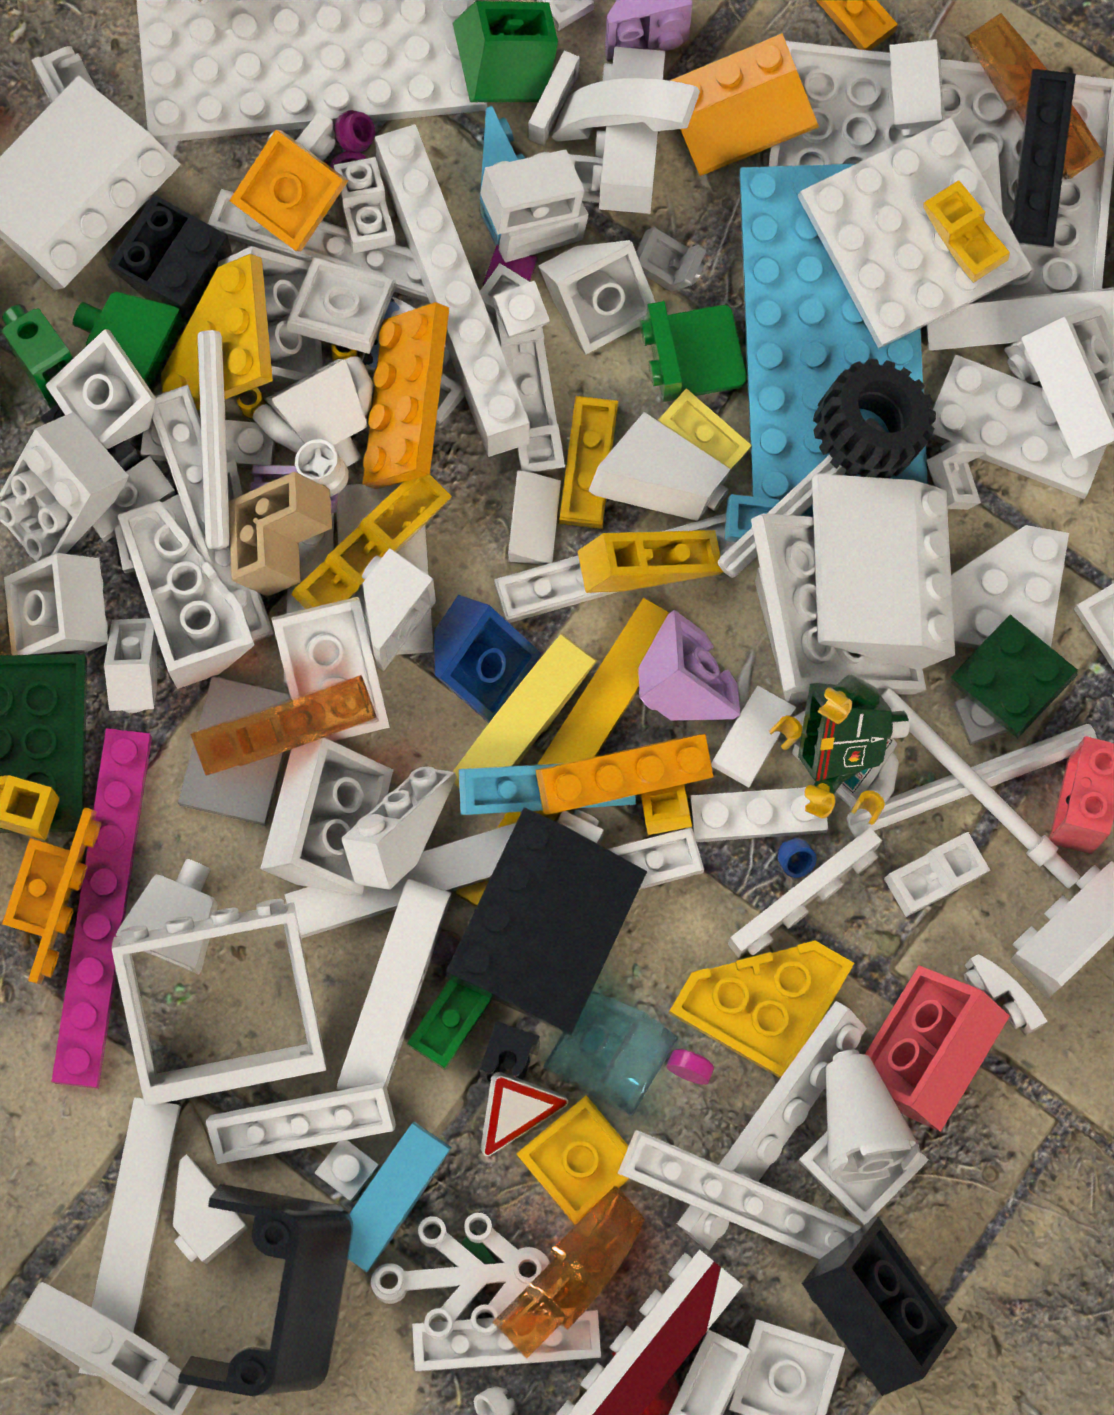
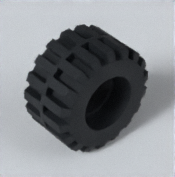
M868 359L864 365L860 361L852 364L848 370L845 369L837 377L817 406L819 408L815 411L813 422L817 423L813 430L815 439H822L819 449L823 455L829 453L833 458L830 463L836 469L839 465L846 469L845 475L847 476L859 474L861 477L875 478L877 476V478L890 479L893 474L895 476L901 474L928 444L927 441L932 437L935 429L931 425L936 421V411L929 409L934 402L930 394L923 393L922 389L925 385L921 380L914 381L909 376L912 373L905 367L900 371L895 368V363L886 360L883 365H880L877 359ZM859 409L869 410L878 415L886 424L889 433L879 431L870 426L861 415Z

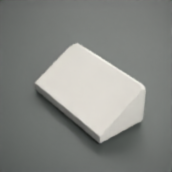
M517 470L508 552L509 562L538 565L553 563L561 487L560 480L528 471Z

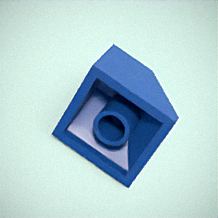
M461 595L456 597L434 630L435 677L488 723L542 655L534 645L490 605Z

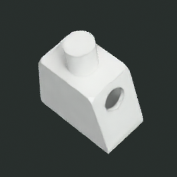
M186 859L176 881L156 874L119 927L116 936H121L120 931L133 926L145 925L148 931L164 928L167 921L179 917H193V922L211 919V913L217 911L218 904L215 898L201 892L210 869L198 862ZM210 938L146 950L144 952L200 974Z

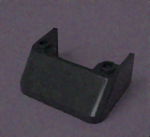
M220 1184L210 1196L208 1207L254 1215L252 1239L256 1248L267 1256L285 1259L270 1350L247 1347L237 1352L230 1363L191 1356L179 1374L178 1383L246 1396L315 1389L323 1383L330 1368L353 1235L352 1218L344 1208L338 1205Z

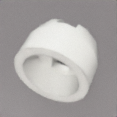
M496 1386L488 1388L475 1396L474 1407L477 1415H513L514 1398L508 1400L505 1396L508 1390Z

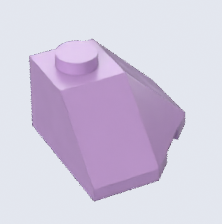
M673 610L667 615L638 667L640 699L648 708L657 710L671 721L735 719L740 715L738 684L729 670L720 672L716 660L709 653L714 646L706 633L680 613Z

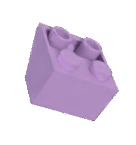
M616 0L607 14L605 54L607 60L613 59L614 47L648 50L659 48L666 51L681 46L683 42L689 41L692 1Z

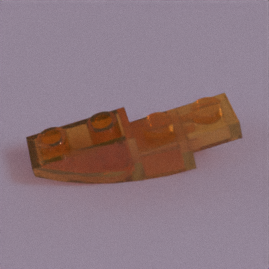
M361 674L283 700L275 705L191 733V737L204 773L207 776L285 752L372 720L377 716Z
M614 1186L554 1246L551 1252L556 1258L492 1322L512 1346L526 1359L559 1326L568 1330L578 1320L611 1280L634 1244L645 1218L619 1187Z

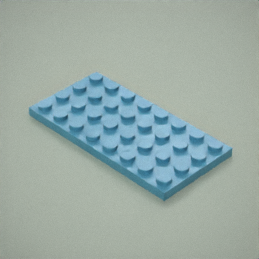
M855 164L741 167L739 171L750 444L752 445L750 448L752 497L782 500L829 455V453L823 455L819 449L822 439H815L813 430L817 423L813 422L814 413L819 408L817 405L837 377L845 369L848 370L852 364L860 361L864 365L868 359H877L880 365H883L886 360L895 363L896 369L901 371L905 367L912 372L909 376L914 381L920 379L923 383L921 328L878 349L798 198L800 191ZM859 409L865 421L872 418L881 425L886 433H889L886 424L878 415L869 410ZM926 446L898 476L893 474L890 479L915 480L928 484Z

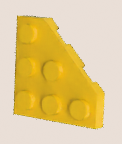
M248 254L216 269L161 373L162 393L188 385L196 409H200L197 335L199 332L206 330L220 331L222 336L224 400L273 381L261 257Z
M815 940L781 951L768 952L737 960L734 963L715 968L694 971L690 974L669 1010V1014L776 1077L781 1078L824 1018L852 969L854 962Z

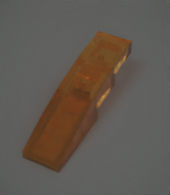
M1000 13L965 36V39L1007 109L1015 108L1024 123L1031 70H1047V68L1009 21ZM1073 105L1071 108L1063 178L1065 180L1073 178L1105 155Z

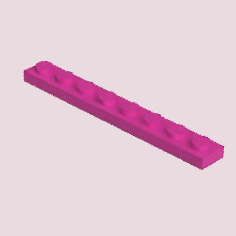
M106 728L93 809L97 811L95 820L101 822V827L94 847L87 848L85 861L87 870L81 887L51 1080L54 1084L99 1089L117 973L111 948L113 939L117 937L116 933L125 920L152 742L150 733Z

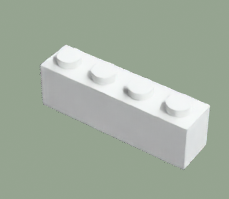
M614 47L613 64L604 63L603 81L623 78L663 80L665 51ZM644 122L606 126V131H597L595 157H603L602 166L594 165L592 191L600 192L599 209L650 214L658 131L653 132Z

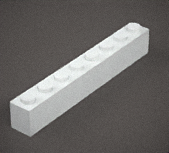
M416 124L375 136L377 163L414 257L430 304L437 302L450 307L445 344L461 386H463L465 397L488 457L530 444V422Z

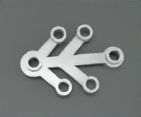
M473 1213L466 1219L464 1224L467 1238L474 1243H483L503 1262L484 1264L446 1232L445 1224L440 1218L431 1216L423 1219L419 1224L418 1233L421 1242L428 1247H435L457 1267L404 1271L396 1264L387 1263L379 1266L373 1272L371 1287L376 1298L387 1304L399 1302L405 1297L407 1291L458 1287L441 1308L431 1310L425 1317L424 1324L428 1335L434 1339H444L451 1333L454 1321L486 1284L505 1283L488 1305L476 1307L471 1315L473 1329L480 1335H490L497 1330L499 1319L520 1294H535L546 1287L551 1277V1265L547 1256L540 1250L532 1247L516 1249L492 1228L491 1220L487 1215ZM475 1221H482L487 1225V1230L482 1235H474L470 1232L471 1224ZM433 1224L440 1227L441 1234L439 1237L428 1239L424 1236V1230L428 1225ZM526 1262L533 1263L537 1268L535 1275L529 1278L523 1277L519 1272L520 1266ZM386 1274H393L398 1278L397 1285L392 1289H385L380 1284L382 1277ZM488 1312L493 1315L494 1322L490 1327L482 1328L476 1323V1319L481 1313ZM442 1316L448 1321L447 1327L443 1331L436 1332L430 1328V1322L434 1317Z

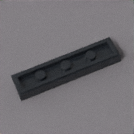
M1041 69L1031 70L1011 230L1021 245L1054 247L1075 73Z

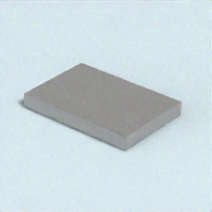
M212 676L180 792L179 806L266 826L295 717L290 694Z

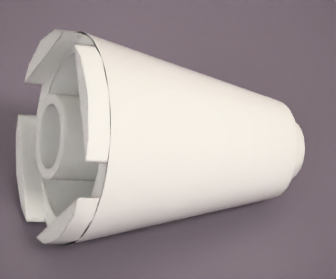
M845 1050L835 1054L832 1057L833 1062L826 1066L828 1166L831 1179L835 1181L839 1175L842 1184L867 1183L890 1177L888 1168L897 1164H902L903 1171L912 1167L921 1157L919 1145L871 1058L868 1055L859 1054L858 1050Z

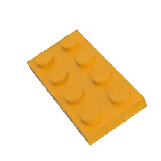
M434 302L382 321V327L378 336L380 346L377 368L373 377L375 386L372 409L368 418L370 427L367 451L363 459L364 476L362 485L380 489L430 475L450 307Z

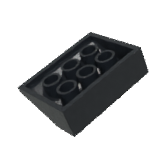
M524 807L446 970L447 978L572 1036L647 871L574 830Z

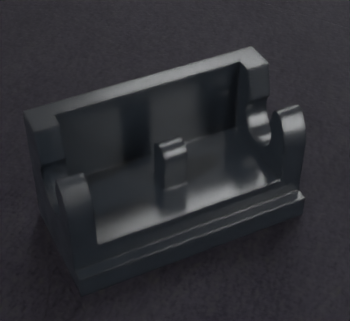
M496 1021L480 1067L481 1080L491 1083L492 1075L500 1072L499 1069L502 1063L506 1070H510L513 1066L512 1076L524 1080L532 1055H538L540 1036Z

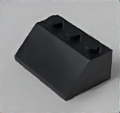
M879 1216L870 1220L823 1256L802 1282L811 1300L819 1307L836 1331L838 1338L844 1342L862 1367L866 1377L872 1381L882 1396L924 1379L958 1328Z

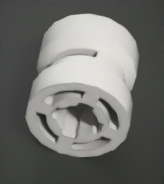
M322 439L311 440L305 443L296 454L295 466L298 473L329 488L330 497L338 494L346 486L349 471L345 462L330 442Z

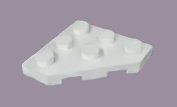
M1025 525L952 574L955 646L977 649L1011 614L1051 647L1069 533Z

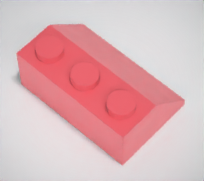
M918 966L865 1055L871 1058L900 1112L917 1122L941 1132L1010 1015L983 990Z

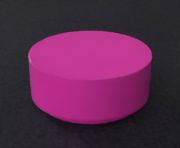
M683 1049L673 1050L666 1065L670 1072L680 1078L702 1085L709 1083L714 1071V1066L708 1059Z

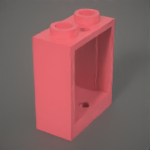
M1085 736L1067 759L1049 839L1057 846L1092 854L1110 835L1114 819V743ZM1070 796L1069 805H1068L1067 802H1066V799Z

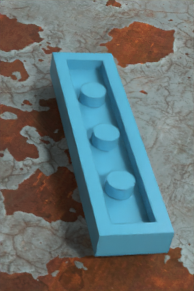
M559 764L459 769L461 814L522 812L524 807L532 811L543 810L535 770ZM635 795L580 808L636 805Z

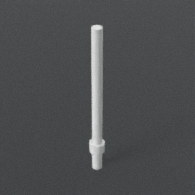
M890 687L881 694L892 712H906L909 719V732L1028 849L1026 854L1039 867L1044 865L1067 889L1079 880L1080 875L1056 852L1058 847L1046 835L1040 837Z

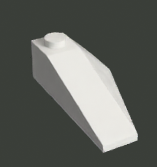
M160 501L117 515L167 670L177 689L221 674L255 645L240 602L194 547L188 536Z

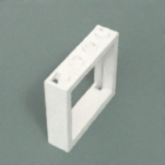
M283 899L267 900L256 905L257 910L239 913L238 908H225L211 913V919L193 922V917H179L167 921L164 928L148 931L145 925L133 926L120 931L121 936L114 937L111 949L145 1106L326 1071V1057L294 902L284 904ZM284 924L308 1044L157 1074L131 953Z

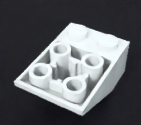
M69 413L35 428L0 492V521L7 526L23 545L28 555L34 558L36 562L55 553L66 554L114 503L129 475L76 413Z

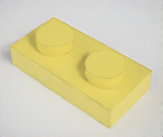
M687 388L658 419L660 423L731 470L752 446Z

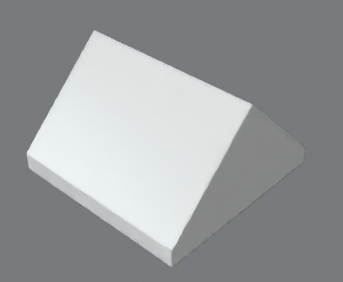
M104 329L45 385L63 413L67 415L75 412L106 450L148 430L150 427L156 398L110 330Z

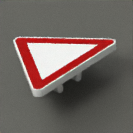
M501 1072L494 1073L491 1077L481 1152L484 1156H491L568 1105V1099L563 1094Z

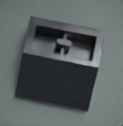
M153 195L108 266L145 299L179 308L183 321L188 324L218 268V262L232 256V250L228 235L162 198Z

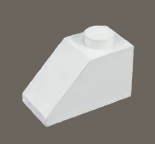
M151 618L116 619L111 622L104 662L109 711L123 710L128 713H137L147 709H154L157 691V636Z
M186 1154L179 1160L173 1227L180 1236L174 1242L191 1262L198 1257L203 1263L208 1264L246 1232L249 1227L236 1212L208 1207L209 1198L217 1188L193 1159Z

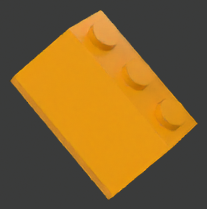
M783 33L669 80L693 85L700 90L688 127L680 129L700 176L819 127Z

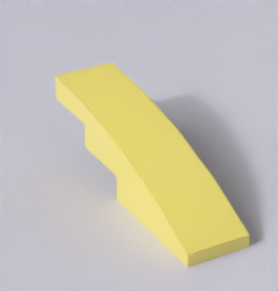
M560 634L506 700L453 771L456 774L454 784L459 787V769L518 766L540 734L546 731L597 660L565 635Z

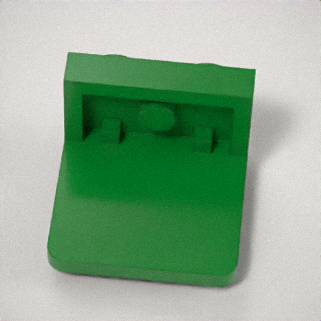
M665 301L647 304L646 319L640 320V328L644 346L651 345L654 360L649 361L651 381L653 387L660 386L663 402L676 400L686 388L695 396L737 389L745 385L747 379L732 309L729 306L719 305L668 315Z

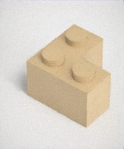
M292 472L228 501L231 579L267 597L301 583L299 543L332 529L330 489L297 472Z

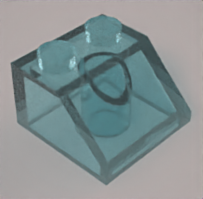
M592 990L572 1036L564 1032L562 1033L543 1067L604 1104L633 1116L678 1037L647 1013Z

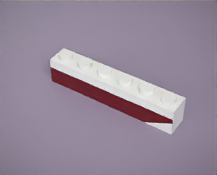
M700 1249L693 1258L684 1253L668 1273L675 1281L664 1294L655 1289L639 1309V1312L646 1316L635 1331L628 1326L624 1328L609 1347L616 1353L613 1359L605 1368L597 1362L580 1384L587 1390L576 1405L567 1400L556 1415H641L743 1285Z

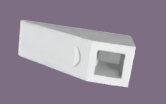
M428 766L419 767L411 772L409 777L393 792L387 794L383 801L370 813L359 819L357 824L341 838L355 884L391 890L417 865L456 780L455 772L437 770Z

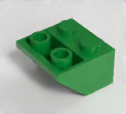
M475 1L452 23L470 102H539L552 76L558 46L550 3Z

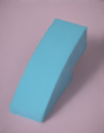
M413 1122L349 1214L353 1221L349 1260L366 1272L377 1263L394 1234L406 1220L452 1148L416 1122Z

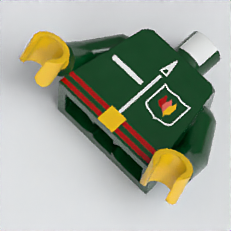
M855 675L844 677L837 685L813 683L809 686L798 758L815 781L814 785H808L805 788V797L810 800L805 806V811L822 819L828 817L835 805L834 794L843 782L865 769L879 766L884 761L887 740L907 737L909 733V719L906 712H892L877 688Z

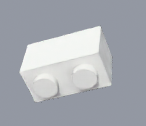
M565 149L551 153L541 152L533 157L511 162L501 161L493 166L485 167L480 194L497 234L500 235L578 217L584 188Z

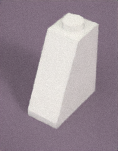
M643 412L598 466L589 492L598 497L698 521L708 508L715 511L726 497L729 489L724 486V483L731 469Z

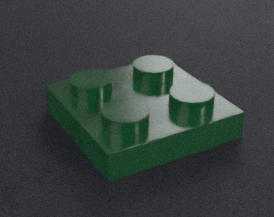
M1010 614L955 671L950 679L955 687L1018 739L1076 678L1078 669Z

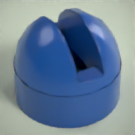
M793 838L788 842L785 841L778 849L777 858L779 864L790 877H803L810 873L816 865L817 856L815 852L802 839ZM796 853L799 860L792 863L791 856Z

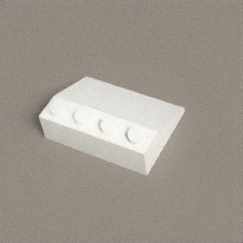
M78 75L0 156V238L54 290L65 288L181 164L147 130Z
M828 474L812 476L818 643L915 670H921L955 656L947 491L915 480Z

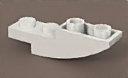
M39 1282L14 1322L87 1373H96L156 1415H182L197 1389V1386L178 1383L179 1374L182 1370L168 1361L170 1358L168 1355L105 1315L43 1282Z

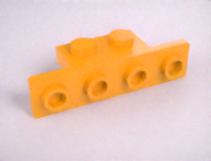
M84 807L70 850L32 838L29 839L2 922L3 925L42 937L30 972L29 982L41 984L44 976L51 978L59 957V952L53 950L58 932L62 934L67 932L73 914V908L67 907L72 889L80 890L87 870V865L81 863L86 846L94 847L100 831L101 822L95 820L97 814L95 810Z

